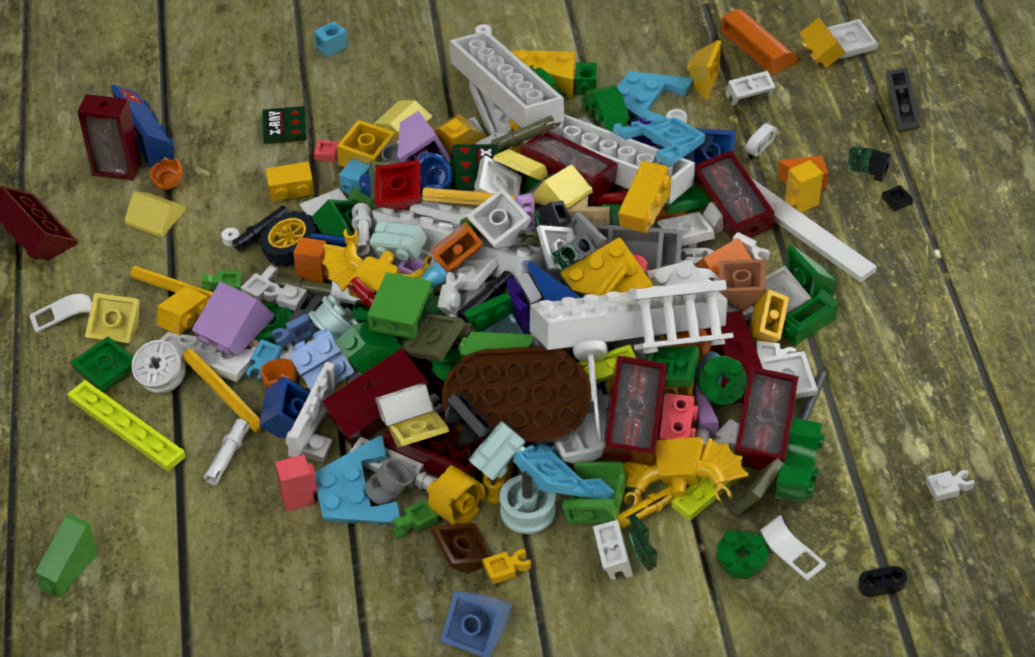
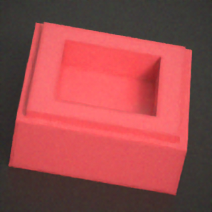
M318 140L313 154L314 160L335 162L339 142Z

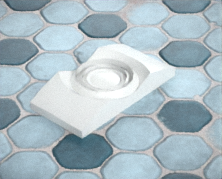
M624 408L615 409V412L624 413ZM608 409L600 411L602 442L598 440L595 412L588 413L580 427L571 435L554 442L563 462H592L602 456Z

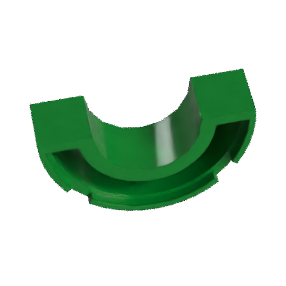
M615 85L589 89L586 91L585 97L581 98L583 109L587 110L590 118L595 117L596 122L600 123L601 128L613 132L614 124L621 123L622 127L627 126L626 120L630 119L621 92Z
M793 418L784 465H781L777 479L776 498L806 504L807 498H813L814 483L817 481L819 468H814L818 448L823 449L826 435L821 433L823 423Z

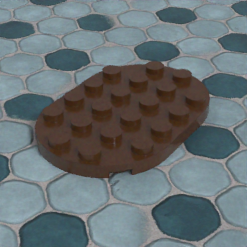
M544 346L483 349L470 353L463 357L449 371L442 391L444 413L450 404L447 399L453 393H462L493 429L502 421L525 440L524 444L552 443L568 437L585 420L591 401L590 382L583 367L569 357L566 352L559 349L547 350ZM463 420L450 425L459 434L466 421ZM481 437L473 443L481 445L487 437Z

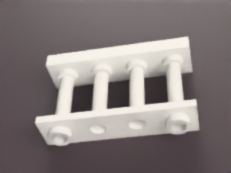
M726 280L644 288L627 292L628 302L637 301V305H640L645 343L634 345V349H643L644 354L658 352V347L707 341H710L711 346L725 344V339L733 338V333L721 334L716 296H719V291L727 289ZM704 293V298H707L712 335L699 337L694 299L697 298L696 294ZM676 296H682V300H685L690 338L677 339L672 301H674ZM659 298L660 303L663 304L667 340L655 342L650 304L652 299Z

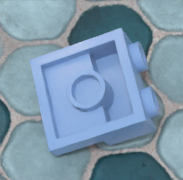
M325 329L316 332L313 335L314 340L307 344L305 341L296 344L292 348L294 352L289 354L297 371L303 376L310 390H312L325 362L335 364V386L357 373L350 361L335 344L334 341L337 339L335 332L330 330L326 332Z

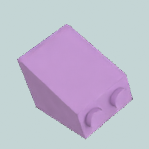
M419 111L400 122L397 157L401 163L419 160V156L423 153L440 154L446 162L451 163V158Z
M220 281L193 326L192 331L199 335L197 339L208 346L213 343L217 345L215 348L226 355L231 352L238 356L268 325L275 315L258 299Z

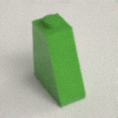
M471 332L468 338L464 337L458 347L460 359L470 353L483 349L532 347L534 336L529 334Z
M70 513L64 518L35 572L39 583L38 586L46 594L52 593L61 598L98 554L88 522Z

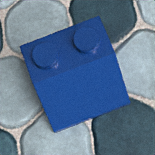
M284 376L266 389L259 426L278 438H286L287 433L291 431L310 392Z

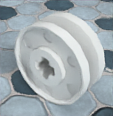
M155 340L142 345L135 353L132 360V372L134 378L149 392L162 394L174 390L182 382L186 374V363L182 355L172 344L163 340Z

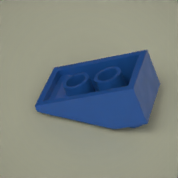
M522 261L521 264L525 272L529 273L542 297L541 301H561L565 297L581 298L531 261Z

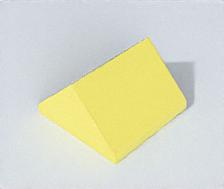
M571 164L546 179L533 193V197H535V203L541 205L563 200L567 209L593 191L592 187Z
M133 191L124 222L126 225L162 238L183 214L186 206L150 193Z

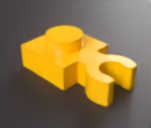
M525 549L516 551L511 557L508 556L507 552H503L482 559L483 567L492 585L516 577V570L527 571L531 568L530 560L520 561L526 558Z

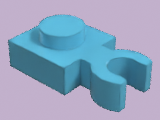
M261 339L250 358L254 365L247 369L246 375L248 378L252 379L255 373H259L257 379L262 383L261 366L268 361L279 359L283 353L282 347Z

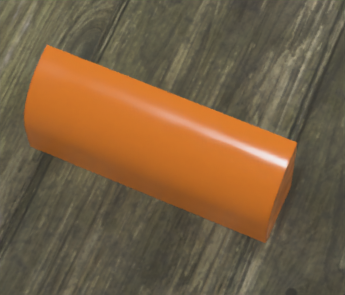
M736 9L722 15L721 32L771 75L798 63V58L792 51L743 10Z

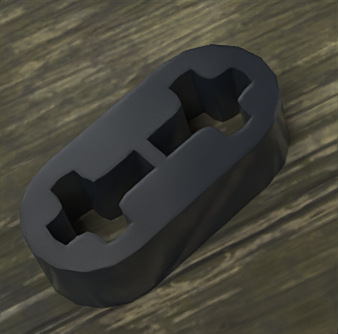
M898 566L867 570L859 577L858 590L867 597L900 592L905 588L907 573ZM894 576V578L896 580H899V582H895V580L893 578L890 579V577ZM866 581H870V583L874 584V586H870V584L866 583Z

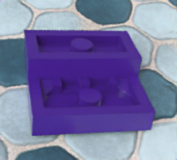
M510 277L507 279V288L512 299L517 331L519 334L530 335V315L526 305L524 290Z

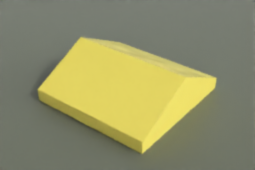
M399 100L373 125L396 132V138L399 139L401 121L417 111L421 113L428 124L433 120V116L416 100Z
M508 149L494 155L493 160L542 181L548 176L544 164Z
M94 293L85 338L103 340L109 336L116 343L131 344L139 323L140 300Z
M434 409L431 412L388 425L397 448L449 432L448 426Z

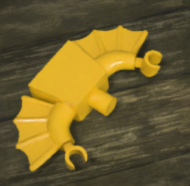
M347 229L344 230L346 248L329 244L323 245L326 254L322 264L329 271L328 280L338 284L341 292L347 289L350 280L356 276L370 289L378 292L386 272L399 274L398 267L392 265L396 256L389 251H383L379 260L370 256L363 260L357 255V247L355 246L359 241L357 229H355V234L352 236H348ZM432 256L425 258L422 269H417L411 274L402 275L421 278L430 266ZM442 286L433 290V296L441 291ZM348 289L350 296L360 299L351 290Z
M701 437L657 440L656 452L651 466L633 462L623 464L627 476L626 487L635 489L634 492H628L624 496V503L630 505L634 497L633 506L642 502L641 494L645 493L652 483L660 480L663 481L665 486L671 485L672 496L684 497L686 496L687 485H697L701 482V478L709 479L712 482L714 488H717L715 490V497L722 502L720 499L721 492L727 491L729 498L731 499L732 497L731 491L724 486L725 482L748 477V473L742 468V456L732 453L729 444H719L711 438L705 444Z

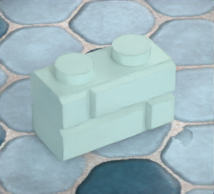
M378 221L375 233H373L370 239V245L379 257L383 251H389L398 259L407 261L408 258H419L422 251L421 248L424 246L427 237L418 225Z
M500 421L472 454L469 461L491 480H494L496 476L500 479L509 469L506 464L511 458H514L517 452L525 450L523 446L525 440L504 422Z

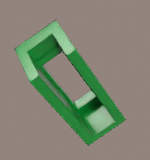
M822 288L816 297L785 316L782 336L796 346L836 320L839 301Z

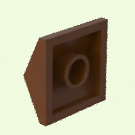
M474 523L436 525L430 528L448 564L453 569L469 574L484 568L482 559L492 556Z

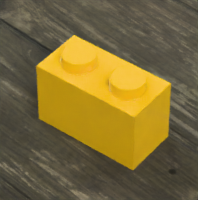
M819 17L800 32L804 39L801 42L808 52L812 50L813 53L810 56L817 64L821 62L825 68L846 53Z
M811 160L788 169L785 202L801 213L818 206L820 203L823 172Z
M309 162L265 168L271 202L314 195Z
M185 286L157 306V326L177 335L182 334L196 323L208 303V296Z
M768 289L763 296L755 301L749 328L753 342L756 343L758 340L776 343L781 339L789 297Z

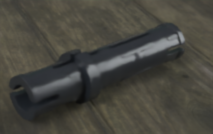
M282 205L256 225L247 227L246 232L232 240L233 245L238 243L234 248L242 252L253 242H259V238H261L260 233L265 229L264 226L267 223H271L274 217H280L282 213L289 211V209Z
M505 270L494 281H489L479 294L456 312L458 318H462L467 324L464 311L502 295V292L507 288V279L510 277L514 279L513 274Z

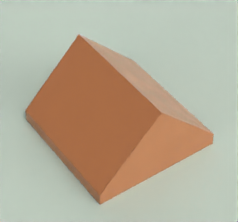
M766 259L719 261L718 280H726L727 287L726 290L719 292L727 298L728 302L743 312L765 294Z

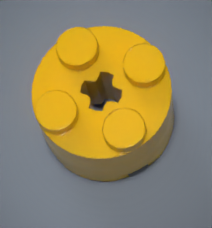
M452 465L447 468L437 481H432L427 488L429 508L450 524H467L478 513L480 509L477 507L479 500L484 501L485 487L482 483Z

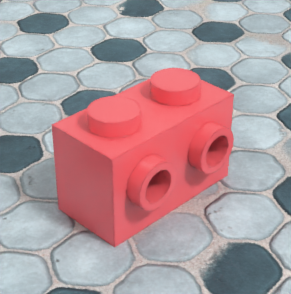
M665 393L659 440L695 437L696 428H691L692 420H697L698 406L693 405L694 396Z
M305 455L275 462L285 510L289 511L315 504L314 494L317 493L314 479L315 472L312 463L307 464Z

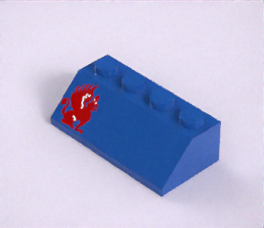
M115 84L112 85L113 97L128 99L138 149L149 167L151 168L161 162L163 158L174 159L172 152L175 149L174 143L170 137H166L163 125L158 124L157 117L154 112H150L147 101L142 100L137 92Z

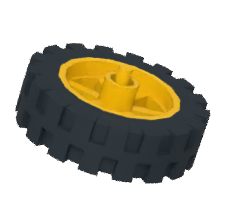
M291 211L288 214L285 212L280 217H274L271 223H267L264 226L265 229L260 233L259 243L270 263L273 262L276 266L280 264L282 266L295 265L293 253L299 237L310 238L311 233L320 234L312 216L307 215L306 212L301 211L298 213L297 211Z

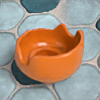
M163 158L161 162L155 164L150 169V180L159 189L169 190L176 188L182 181L183 170L176 158L173 160Z
M285 358L274 359L261 366V378L266 388L284 376L294 383L297 381V370L292 360Z

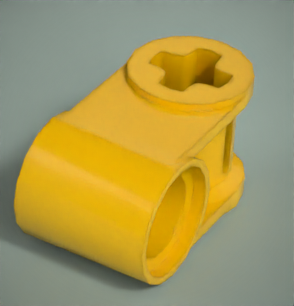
M513 459L506 464L509 469L500 479L496 476L494 480H491L484 474L483 485L485 486V500L492 504L500 503V491L503 485L512 478Z

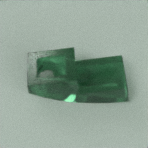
M633 513L629 517L631 544L642 565L647 571H650L657 565V551L649 543V529Z

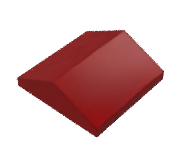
M420 160L376 166V207L402 210L420 201Z

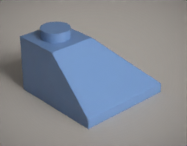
M454 591L440 641L481 657H490L505 630L512 604L488 595Z

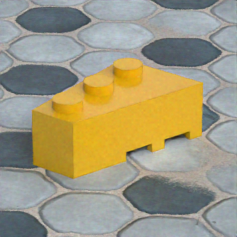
M513 50L512 53L526 66L534 65V69L537 67L544 69L556 81L554 84L556 90L560 88V91L566 93L567 97L573 98L575 52Z
M642 160L618 213L620 227L647 233L671 195V177L669 176L668 166Z

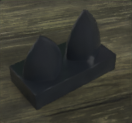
M453 393L447 399L450 404L445 412V423L456 424L463 420L466 421L458 436L457 444L459 446L476 442L481 437H487L493 431V427L462 393Z

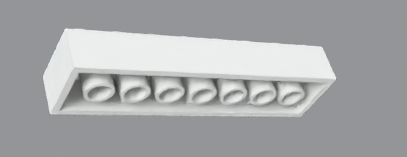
M484 31L449 40L451 63L521 128L549 115H552L554 121L546 125L564 121V98L489 32Z
M565 114L564 121L556 123V128L549 130L617 162L618 168L615 184L626 189L630 188L642 160L666 166L656 159V151L660 149L633 139L625 140L611 131ZM682 158L668 167L669 176L671 177V195L666 201L667 204H671L693 186L695 162Z
M410 206L402 210L378 208L372 210L370 236L372 237L373 233H375L378 221L418 225L427 237L421 249L429 251L460 225L409 211ZM482 234L478 235L484 243L480 246V250L474 255L465 258L496 259L498 266L490 274L494 277H499L505 270L510 271L515 276L516 273L524 270L521 264L523 260L531 261L547 273L541 246L533 247L530 244H518L494 248Z
M698 280V281H695L694 283L707 282V281ZM612 291L600 296L588 294L584 298L565 297L561 301L542 300L538 304H530V332L547 350L572 347L579 342L587 340L609 342L644 337L640 305H637V301L628 302L627 292L619 293ZM718 292L719 296L716 297L720 326H725L727 298ZM704 293L696 294L697 298L694 300L698 329L711 328L707 298H704ZM676 296L674 301H672L676 332L689 331L685 300H682V296ZM659 298L652 299L650 310L654 335L666 334L663 304L660 303Z

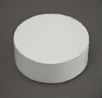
M673 109L666 114V118L677 117L687 123V114L683 110Z

